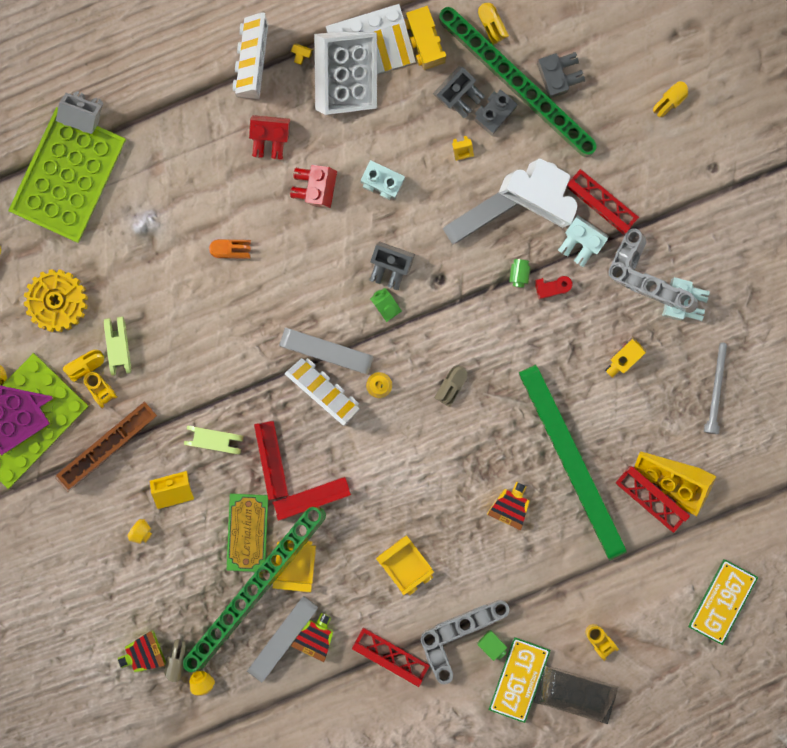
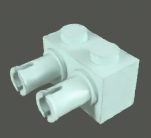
M370 160L360 182L363 184L364 189L371 192L376 190L380 192L381 197L390 200L391 198L396 199L405 176Z
M577 215L565 232L567 238L558 251L562 253L567 247L564 255L568 257L576 243H581L583 248L574 261L578 264L581 258H583L580 266L584 267L592 254L599 253L609 236Z
M675 277L671 279V286L680 287L690 292L697 300L707 303L709 297L705 296H709L710 291L694 288L691 281ZM690 298L684 301V306L689 305L688 300H690ZM665 305L662 316L680 321L685 319V317L702 321L705 309L697 308L694 312L687 313L675 307Z

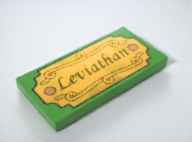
M230 493L226 571L256 572L266 560L268 495Z

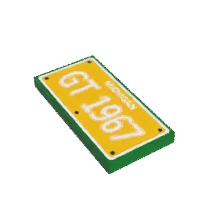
M723 559L688 627L723 645L758 577Z
M514 637L488 710L525 723L551 650Z

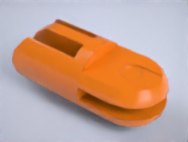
M217 239L211 242L209 251L216 258L251 259L249 254L251 252V247L249 246L251 240Z

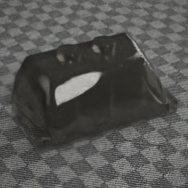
M545 665L533 702L608 724L619 687Z

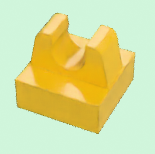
M296 43L293 44L291 52L296 53L294 63L303 64L305 57L310 58L312 56L313 49Z
M463 136L464 140L457 142L456 138L453 139L452 146L456 161L474 156L471 139H468L467 136Z

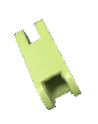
M123 316L117 317V331H113L110 318L104 319L109 368L112 376L116 375V366L124 365L127 374L131 373L127 332Z
M187 426L186 428L195 433L193 441H184V445L239 455L241 453V449L229 447L228 445L230 439L243 441V435Z

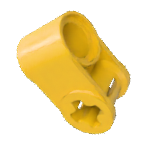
M90 372L84 377L85 386L102 409L106 403L118 397L99 373ZM92 375L98 378L96 386L89 384V377Z
M588 625L585 635L603 661L611 653L619 650L599 625ZM593 629H599V636L597 638L590 637V632Z

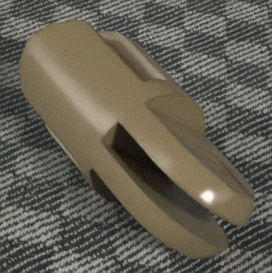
M459 365L453 366L434 398L450 407L467 379V370Z
M179 639L174 641L171 656H167L164 673L171 682L179 681L184 673L183 657L186 648L184 640H182L178 657H176Z

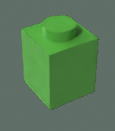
M491 630L477 642V645L493 661L496 658L500 660L507 653L505 651L507 646Z

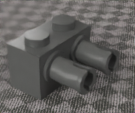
M576 52L562 57L557 56V53L538 59L537 65L550 99L566 94L570 88L569 86L585 82L582 70L569 75L563 73V68L579 64Z
M458 66L433 93L446 107H453L463 118L472 111L460 99L464 93L476 104L480 103V99L483 100L485 97L473 85L476 79L461 66Z
M501 89L498 93L494 91L487 99L489 103L485 107L481 106L475 113V122L491 136L518 105Z
M379 241L375 246L370 263L375 265L369 280L374 282L376 279L375 283L381 284L382 277L387 268L393 271L387 287L392 288L394 285L393 289L399 290L403 275H407L410 272L415 254Z

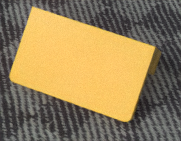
M187 471L150 480L151 494L157 509L194 500Z

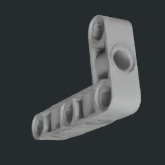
M630 229L625 234L609 268V276L616 283L641 295L687 313L694 312L698 307V301L690 292L680 287H673L666 281L649 274L635 271L646 245V238L638 229ZM639 236V240L636 243H632L633 238ZM623 270L622 276L616 278L617 272ZM653 284H657L656 290L650 292V287ZM691 298V303L688 306H684V301Z
M496 600L427 629L421 634V643L425 650L426 658L439 683L448 684L453 679V672L443 644L505 618L509 614V606L505 601ZM498 604L505 605L506 610L503 614L495 612V607ZM468 619L470 621L469 628L462 629L459 626L460 621ZM427 634H432L435 637V641L432 644L425 643L424 637ZM442 670H447L450 673V676L445 680L439 677V673Z

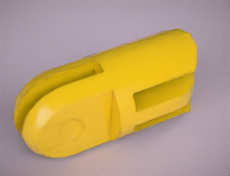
M491 3L481 4L478 9L479 18L492 45H495L504 38L509 37V34L496 7Z
M679 81L662 95L663 98L654 106V114L658 112L657 116L663 117L672 108L676 109L688 97V86L686 83Z
M91 350L64 365L63 371L72 382H75L100 367L104 363V355L100 350Z

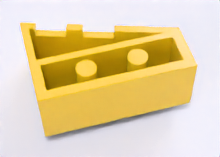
M428 6L407 12L404 21L407 30H410L412 37H409L413 48H417L418 55H416L418 65L423 66V69L426 70L446 63V54L442 50L441 40L437 35Z

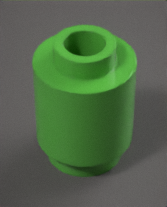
M514 259V263L511 264L509 282L513 283L514 287L524 288V284H528L530 274L528 260Z

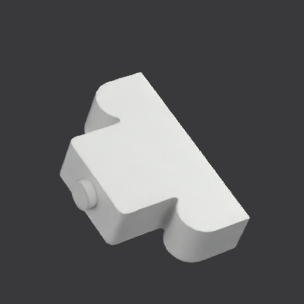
M542 159L531 162L526 172L524 170H516L508 174L504 178L499 190L501 195L562 228L572 223L577 210V202L574 198L570 196L563 197L570 175L557 168L555 164Z

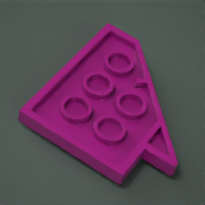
M0 386L1 456L51 424L41 407L53 400V396Z

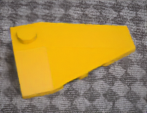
M641 451L634 466L646 479L659 486L665 495L668 494L675 500V503L680 508L695 516H698L716 479L715 475L701 468Z

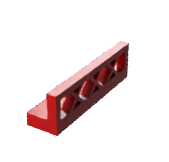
M581 169L566 186L568 190L623 235L628 232L639 218ZM580 175L587 180V187L582 188L575 180ZM598 189L601 191L602 199L597 200L590 194V190ZM613 201L616 204V212H612L605 207V202ZM627 213L633 219L627 225L620 219V214Z
M274 421L254 424L268 500L289 496Z
M629 466L615 482L617 486L672 533L690 517L689 514L632 466ZM627 475L634 479V487L626 488L621 484ZM637 489H646L649 500H640ZM660 501L663 504V512L655 513L652 510V502ZM666 514H675L680 519L672 527L667 523Z
M346 477L274 501L273 505L279 521L305 512L308 508L319 507L350 496L351 492Z
M364 627L352 646V650L417 687L422 683L423 677L430 667L429 664ZM364 633L372 637L373 645L364 646L359 643ZM387 645L390 654L380 655L377 646ZM403 654L406 657L407 664H396L393 656ZM418 663L424 666L420 676L412 673L410 665Z

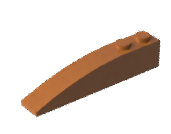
M144 401L56 474L55 479L68 493L146 427L157 415Z

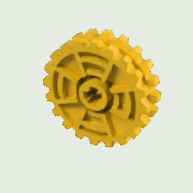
M50 269L47 274L41 272L39 278L34 276L32 278L33 283L27 285L29 291L24 293L27 301L23 302L24 306L28 308L26 314L30 317L32 316L31 321L35 324L38 323L39 328H47L49 332H54L55 329L57 332H63L64 328L70 330L73 324L78 325L80 317L84 318L83 310L88 308V305L85 304L88 296L83 293L86 289L83 285H80L81 281L79 279H73L74 275L67 272L65 274L63 270L59 269L56 272ZM57 296H59L58 300L60 301V303H55V306H53L54 302L52 301V299L57 298Z

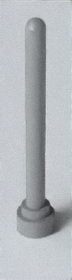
M724 342L719 345L710 417L707 424H704L705 433L719 434L720 426H718L717 415L727 344Z

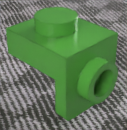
M386 288L378 290L370 298L386 322L402 312Z

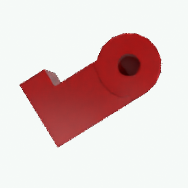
M561 276L556 281L544 283L543 278L534 281L539 300L565 294L573 286L572 280L567 276Z

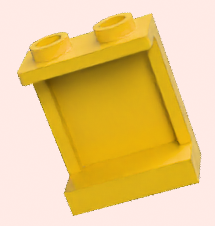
M407 534L376 557V560L388 573L403 595L408 594L410 596L418 590L416 587L421 582L426 584L433 578L434 570Z
M290 540L287 546L291 551L294 549V543ZM308 541L274 581L273 589L312 591L316 545H312V541ZM279 555L276 556V563L278 565L282 563V558Z

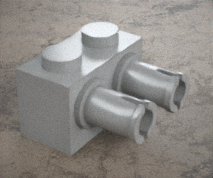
M79 91L75 92L74 95L65 93L59 102L56 121L92 134L99 123L103 102L99 99L95 103L97 98L92 99L91 102L85 100V95L82 92L78 96Z

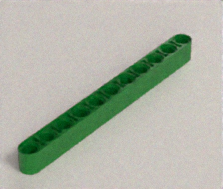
M445 7L441 10L439 21L448 32L581 156L590 157L593 155L597 145L592 137L455 9ZM446 13H450L453 16V19L451 21H445L443 19V15ZM459 26H464L467 32L459 34L456 29ZM473 39H478L481 45L473 47L470 42ZM487 52H492L495 58L487 60L484 55ZM506 65L509 71L501 73L498 67ZM520 78L523 84L517 87L513 84L512 80ZM533 91L537 97L531 100L526 96V93ZM547 104L550 106V111L544 113L541 111L540 106ZM556 117L563 118L564 124L562 126L555 124L554 119ZM568 131H577L578 138H570ZM582 144H591L592 151H584Z
M535 364L518 372L609 561L627 553L537 365Z
M311 507L303 513L183 661L185 670L195 672L202 670L322 525L326 519L324 509L321 507ZM313 511H317L319 514V518L316 521L312 519ZM302 525L307 530L304 536L300 534V527ZM290 540L294 543L292 551L287 546ZM277 555L281 556L282 563L280 565H278L275 561ZM265 570H268L270 573L268 580L263 576ZM252 585H256L258 588L256 595L251 591ZM241 599H243L246 603L244 609H241V607L239 606V602ZM229 614L234 618L232 624L227 620ZM216 629H219L222 633L220 639L215 635ZM205 643L209 646L208 653L203 649ZM193 658L197 660L196 668L191 663Z

